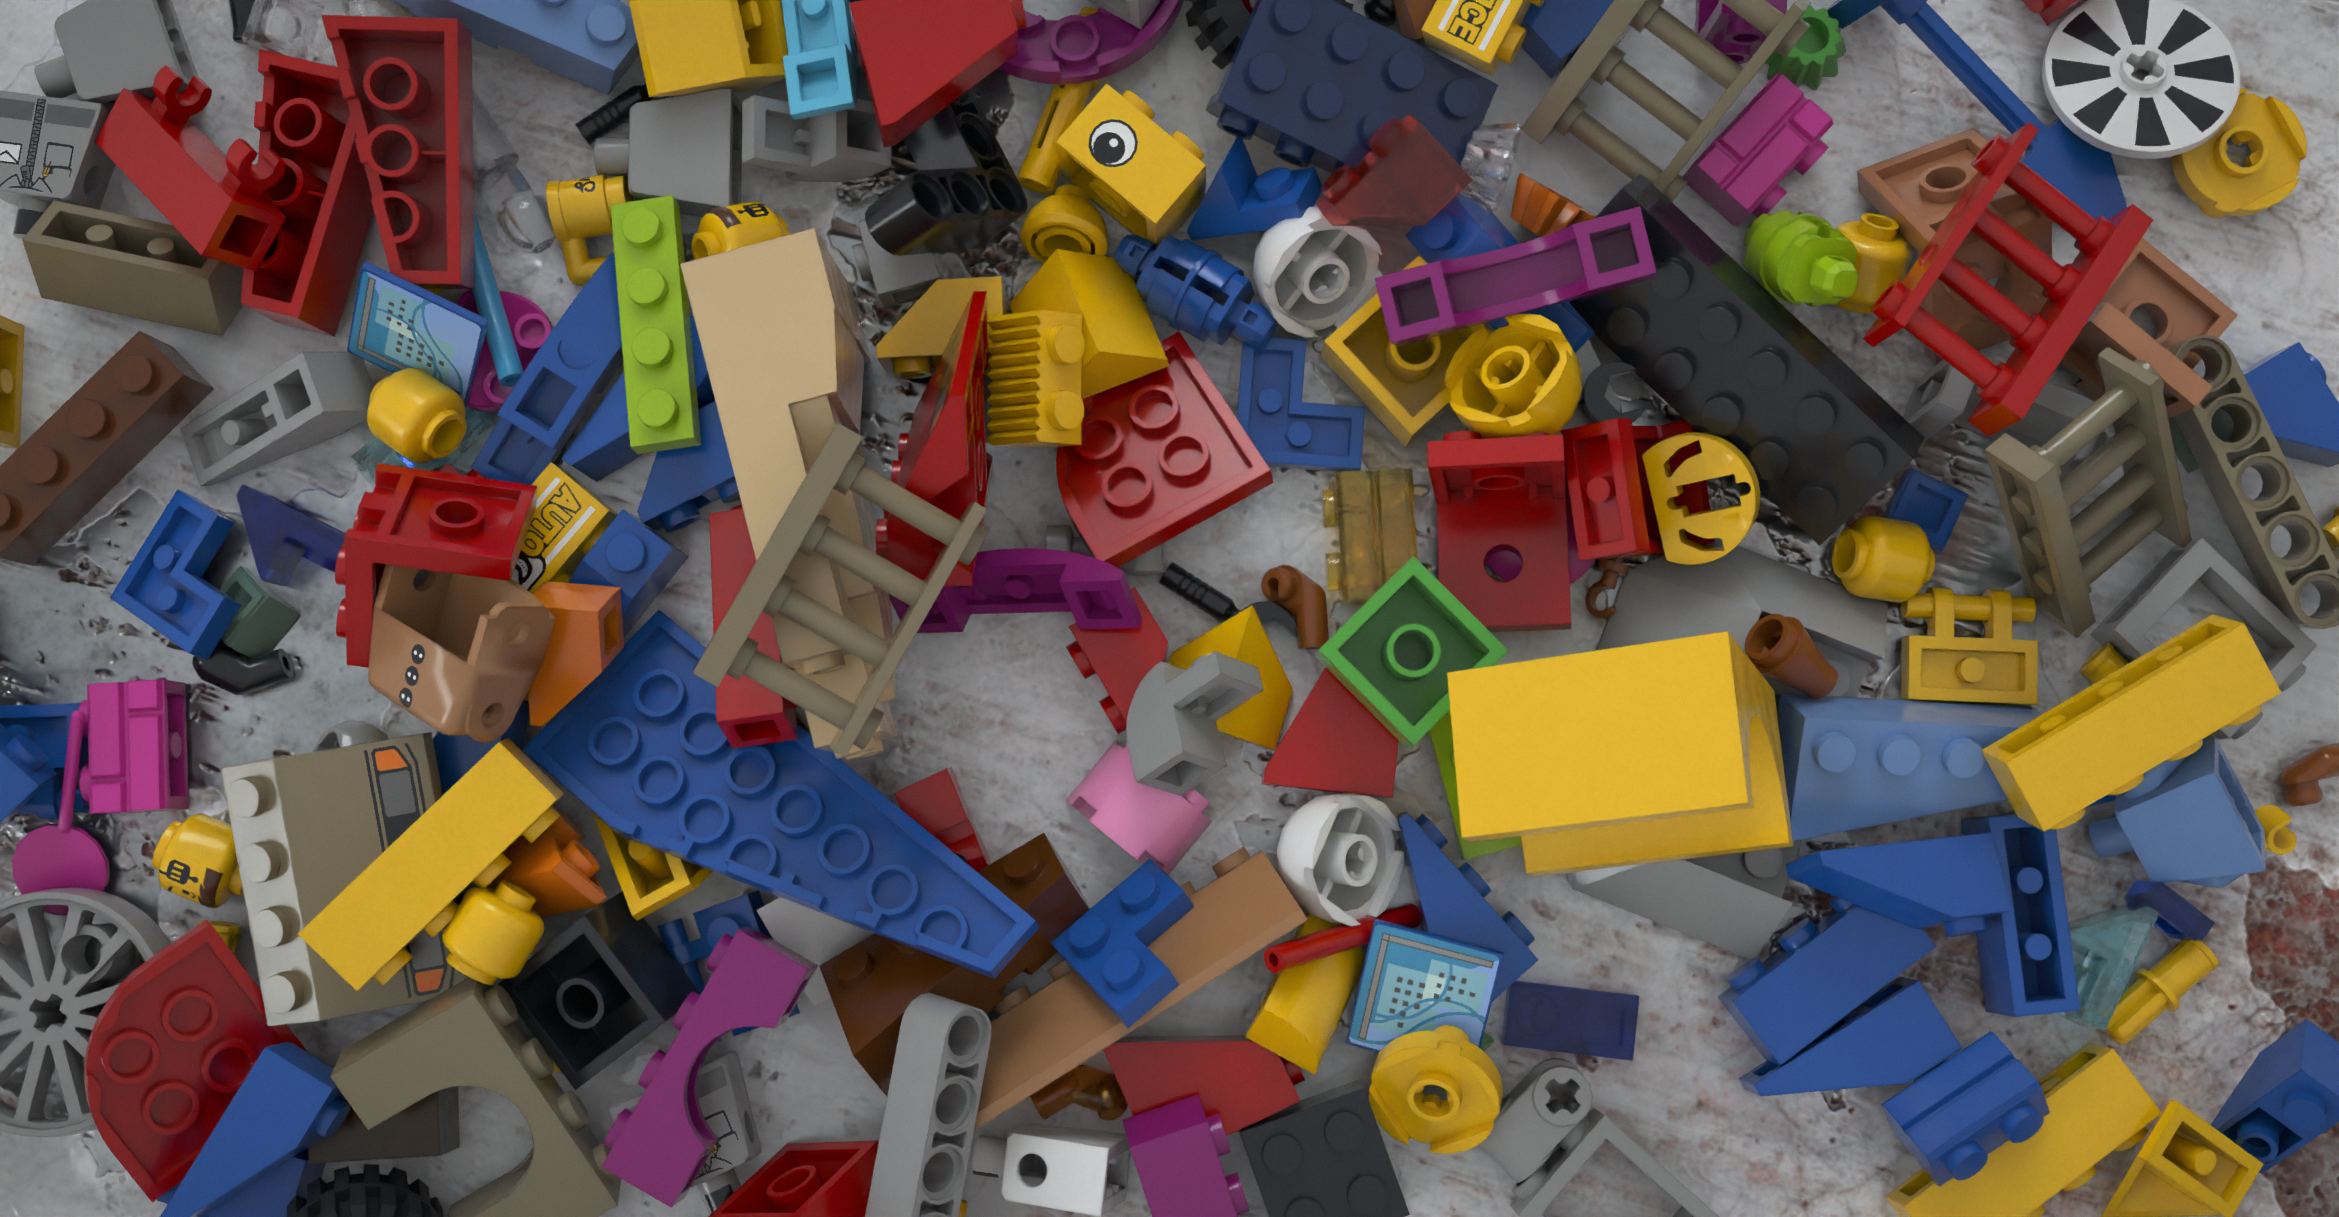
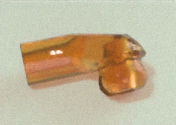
M1085 1064L1076 1066L1030 1096L1034 1106L1044 1120L1073 1103L1096 1111L1099 1118L1106 1121L1120 1118L1128 1108L1115 1075Z

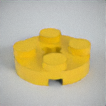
M2240 88L2237 102L2230 116L2212 138L2193 150L2171 156L2173 171L2180 187L2193 202L2199 205L2204 214L2211 218L2254 215L2280 202L2295 189L2300 177L2296 179L2300 171V161L2306 158L2307 140L2299 119L2284 102L2271 95L2264 99L2256 94L2246 93L2250 89ZM2229 138L2236 146L2246 143L2250 147L2251 154L2244 159L2247 167H2240L2237 163H2232L2227 157L2226 151L2228 146L2226 142Z
M1449 1025L1439 1026L1434 1031L1408 1033L1387 1044L1376 1056L1369 1088V1103L1374 1117L1390 1136L1406 1145L1409 1144L1410 1137L1419 1142L1431 1144L1429 1152L1439 1154L1463 1152L1487 1139L1493 1129L1494 1121L1500 1112L1503 1097L1501 1076L1493 1061L1478 1046L1470 1043L1468 1035L1463 1030ZM1425 1085L1440 1086L1448 1091L1447 1100H1440L1435 1093L1424 1095L1421 1091L1424 1090Z

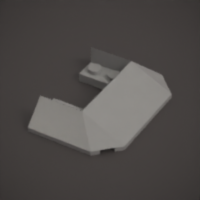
M1715 538L1714 544L1708 547H1723L1722 539ZM1738 545L1719 559L1696 565L1670 562L1666 560L1665 554L1629 569L1627 577H1623L1612 605L1616 607V612L1613 616L1607 618L1596 650L1728 631L1746 654L1745 640L1751 628L1765 616L1780 614L1784 617L1798 619L1827 662L1837 670L1838 679L1836 685L1826 696L1857 697L1869 663L1885 658L1888 604L1876 599L1854 596L1843 586ZM1762 674L1773 688L1775 697L1779 699L1781 694L1805 695L1793 687ZM1793 841L1794 847L1567 872L1566 875L1574 890L1751 960L1758 957L1793 904V902L1782 898L1789 880L1785 864L1796 860L1803 841Z

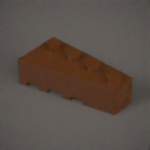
M1045 833L1040 834L978 871L981 876L1035 919L1039 926V929L995 979L876 933L819 966L854 1058L886 1096L888 1095L901 1021L906 1008L912 1000L921 994L932 993L982 1009L987 1014L1004 1000L1001 995L1006 985L1018 974L1024 972L1032 975L1057 953L1050 942L1090 909L1074 877Z

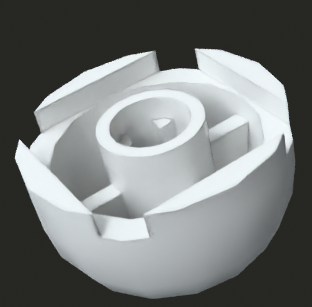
M1329 206L1309 207L1301 218L1285 219L1269 230H1265L1256 247L1252 277L1263 306L1287 332L1306 338L1319 337L1315 330L1326 329L1332 325L1338 329L1378 293L1374 278L1383 276V273L1378 269V253L1382 255L1380 244L1354 217Z
M1353 793L1318 796L1296 810L1282 829L1277 847V871L1302 911L1331 923L1347 926L1361 925L1356 921L1357 919L1366 916L1377 917L1384 912L1398 890L1404 868V851L1394 849L1392 830L1401 831L1397 818L1384 802L1368 795Z

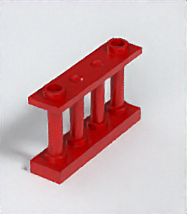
M2029 122L2006 139L1999 134L1995 135L1976 155L1971 166L1978 171L1904 280L1902 282L1895 280L1876 300L1871 308V312L1877 316V319L1863 338V340L1874 347L1904 328L1978 386L1976 394L1982 399L1967 421L1988 437L2024 418L2153 222L2152 218L2134 204H2131L2108 220L2102 215L2093 218L2023 163L2020 157L2039 131ZM2003 182L2076 239L2074 247L2080 252L2072 264H2066L2062 267L1987 208ZM1970 230L2044 287L2042 295L2048 300L2039 313L2036 312L2029 316L1953 256ZM1937 279L2011 336L2009 344L2015 349L2006 363L2002 362L1995 365L1920 306Z

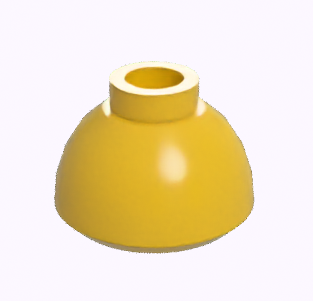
M1074 185L1060 186L1055 189L1053 195L1037 203L1025 218L1020 232L1021 243L1025 250L1043 264L1056 249L1105 256L1107 252L1108 233L1105 221L1098 209L1090 202L1089 194L1084 189Z

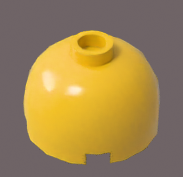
M1518 313L1505 317L1509 325L1500 327L1492 333H1489L1485 326L1472 333L1454 353L1445 373V386L1450 391L1449 403L1463 425L1470 431L1480 433L1483 439L1520 437L1536 432H1546L1550 435L1557 434L1573 417L1582 391V369L1558 324L1541 315Z

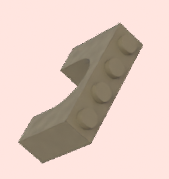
M469 977L341 1051L330 1077L368 1130L434 1092L457 1086L481 1087L496 1092L511 1101L524 1115L533 1137L531 1151L514 1169L452 1204L448 1217H599L618 1206L621 1178L601 1167L612 1148L605 1145L604 1142L599 1144L587 1127L589 1125V1116L582 1101L572 1090L564 1093L551 1074L554 1072L551 1057L541 1046L537 1038L527 1039L515 1021L518 1019L516 1006L508 992L501 985L492 987Z

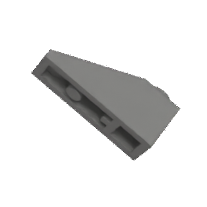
M301 352L181 427L180 430L200 486H211L334 438L366 420L369 397L374 387L364 359L349 352Z

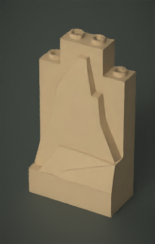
M815 228L680 264L756 561L835 425L840 423L861 436L864 363L870 362L871 358L853 290ZM861 440L855 452L865 457ZM833 489L819 512L831 519L828 527L876 553V523L872 502L851 490H848L846 495ZM797 550L784 573L785 576L795 581L792 588L887 642L890 641L893 635L889 593L815 551L809 557ZM777 613L775 618L771 617L782 663L854 704L874 666L780 613ZM895 672L875 705L876 709L884 712L878 728L863 750L852 745L845 757L846 761L881 753L884 751L882 740L897 736L889 705L890 700L897 699ZM805 710L814 748L835 753L829 745L839 728ZM835 753L836 759L844 758L843 756Z

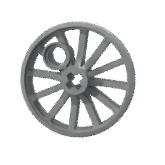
M76 887L51 888L10 898L0 902V928L16 918L29 969L0 942V976L17 992L11 993L0 990V1009L17 1013L16 1017L0 1021V1037L21 1032L0 1054V1086L28 1056H30L17 1108L8 1105L0 1099V1130L28 1137H63L96 1130L97 1127L91 1116L86 1099L83 1058L86 1056V1049L95 1022L107 1000L120 984L100 990L103 981L117 979L129 970L134 960L135 946L146 962L169 946L171 942L163 930L142 910L120 897L99 890ZM47 905H66L69 907L62 937L57 945L56 955L54 956L43 916L44 910ZM97 914L111 923L92 924L94 915ZM92 937L97 938L103 946L100 949L99 963L94 969L88 965L84 954L86 944ZM54 1067H56L69 1116L68 1119H48L44 1115L43 1108Z

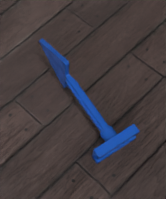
M1837 0L1827 9L1828 15L1838 20L1841 29H1844L1876 7L1881 6L1898 25L1905 23L2011 134L2028 122L2039 130L2027 147L2025 155L2020 159L2023 163L2093 218L2102 215L2108 220L2127 208L2111 153L2082 140L2065 126L2059 117L2049 127H2046L1927 4V0Z

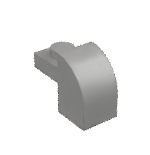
M753 95L742 101L743 164L786 171V179L807 182L857 180L891 167V146L883 147L872 102L869 100L857 98L856 108L793 120L791 117L788 101Z
M1216 651L1199 657L1187 670L1163 661L1157 663L1146 674L1136 689L1127 716L1126 738L1136 782L1181 796L1227 767L1216 720L1264 690L1258 668Z

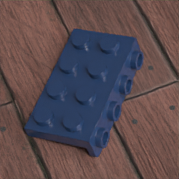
M1257 0L1219 90L1210 98L1206 111L1219 118L1216 124L1226 133L1235 137L1241 136L1244 140H1251L1254 135L1274 145L1273 153L1283 161L1303 168H1307L1309 163L1331 173L1329 181L1335 186L1357 195H1363L1366 190L1386 200L1384 207L1390 213L1408 221L1418 222L1447 188L1454 190L1498 84L1333 0Z

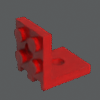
M1455 431L1443 435L1442 441H1427L1428 471L1437 503L1439 582L1490 632L1572 629L1563 435L1536 432L1520 437L1483 439L1478 432ZM1499 551L1513 552L1523 563L1519 575L1507 582L1496 581L1489 577L1485 571L1487 560Z
M378 463L375 469V488L372 493H364L354 519L353 529L347 530L344 536V545L340 547L336 560V584L345 585V598L342 599L337 614L336 634L337 637L346 638L347 665L369 668L374 604L385 564L510 581L536 509L537 486Z

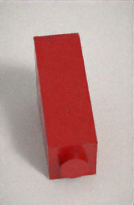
M861 0L849 3L852 30L883 147L898 144L1017 54L1018 30L1026 29V17L1022 0Z
M1324 667L1264 768L1261 784L1393 798L1399 740Z
M1245 1035L1122 1037L1103 1049L1133 1116L1199 1095L1206 1118L1219 1114L1225 1134L1228 1136L1301 1101L1294 1085L1305 1081L1300 1067L1246 1038Z

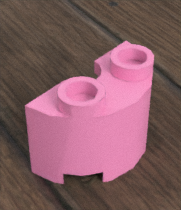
M1116 742L1111 744L1066 799L1071 806L1082 813L1093 825L1137 861L1139 860L1144 864L1147 860L1151 859L1167 875L1172 872L1212 822L1203 814L1210 805V802L1193 788L1179 796L1136 782L1128 745L1126 744L1122 748Z

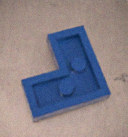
M1271 337L1265 346H1253L1242 341L1237 420L1268 467L1359 473L1362 461L1365 407L1302 402L1306 340Z
M177 489L110 596V599L189 654L208 660L241 607V604L201 577L235 523L196 497Z
M1149 859L1050 943L1066 964L1119 1020L1129 1028L1179 985L1169 968L1148 946L1189 912L1194 905L1185 891Z

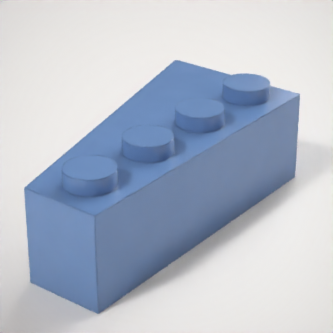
M392 0L409 7L410 13L423 18H458L474 34L473 39L496 49L500 45L529 57L532 64L606 95L611 93L640 55L630 7L620 0Z
M1781 694L1778 709V725L1793 841L2008 800L1981 750L2042 714L2033 707L2024 705L1837 696L1811 699L1806 695Z

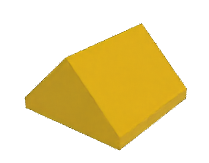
M1056 249L1009 303L1013 314L1035 310H1049L1083 315L1085 351L1082 356V399L1169 366L1142 297H1140L1136 289L1134 278L1123 271L1113 257Z

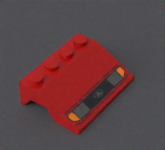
M973 291L915 409L909 433H900L898 460H893L891 468L892 482L958 520L966 506L970 503L976 502L986 508L993 471V456L986 452L983 372L989 367L987 362L989 360L987 291ZM883 509L884 519H878L876 524V554L924 581L945 544ZM984 514L983 518L981 519V521H980V523H979V524H981L982 526H983L985 514ZM978 552L968 566L958 560L944 586H973Z

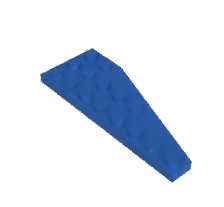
M660 610L627 641L624 648L604 671L562 708L523 748L531 759L622 837L993 979L999 975L1039 929L1035 919L841 759H836L834 753L814 748L811 734L797 724V740L733 749L717 723L715 686L693 674V670L706 648Z

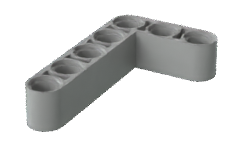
M932 993L919 995L906 1008L898 1036L865 1217H958L991 1041V1023L989 1017L982 1009Z

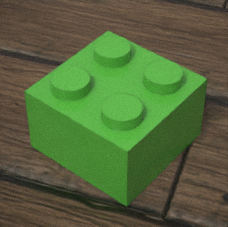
M1413 556L1314 656L1406 748L1414 746L1450 710L1447 672L1494 666L1509 650Z

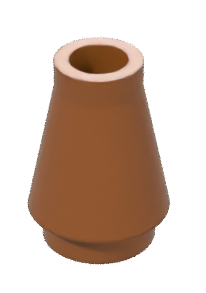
M1771 614L1760 619L1749 631L1745 640V651L1760 673L1803 692L1811 699H1820L1832 691L1838 679L1837 670L1827 662L1798 619L1784 617L1780 614Z

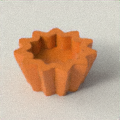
M1522 173L1519 174L1510 217L1536 235L1543 237L1569 227L1572 224L1596 217L1588 210L1553 189Z

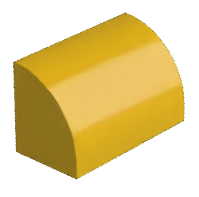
M1308 914L1306 916L1308 920L1300 925L1292 940L1341 924L1331 923ZM1359 946L1275 973L1245 1037L1315 1075L1363 971L1365 959L1362 948Z

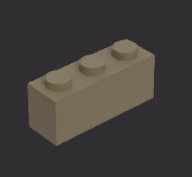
M53 200L22 240L41 298L218 336L224 335L243 307L241 304L243 268L200 255L173 225Z

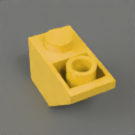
M1002 277L937 279L876 345L877 359L884 370H893L894 376L897 378L915 379L931 376V368H936L973 291H987L988 321L993 316L1007 315L1006 289ZM988 324V334H989L993 329H992L991 326ZM988 337V344H989V346H990L991 343H992V341H991V339ZM990 364L988 369L983 372V375H986L992 369Z

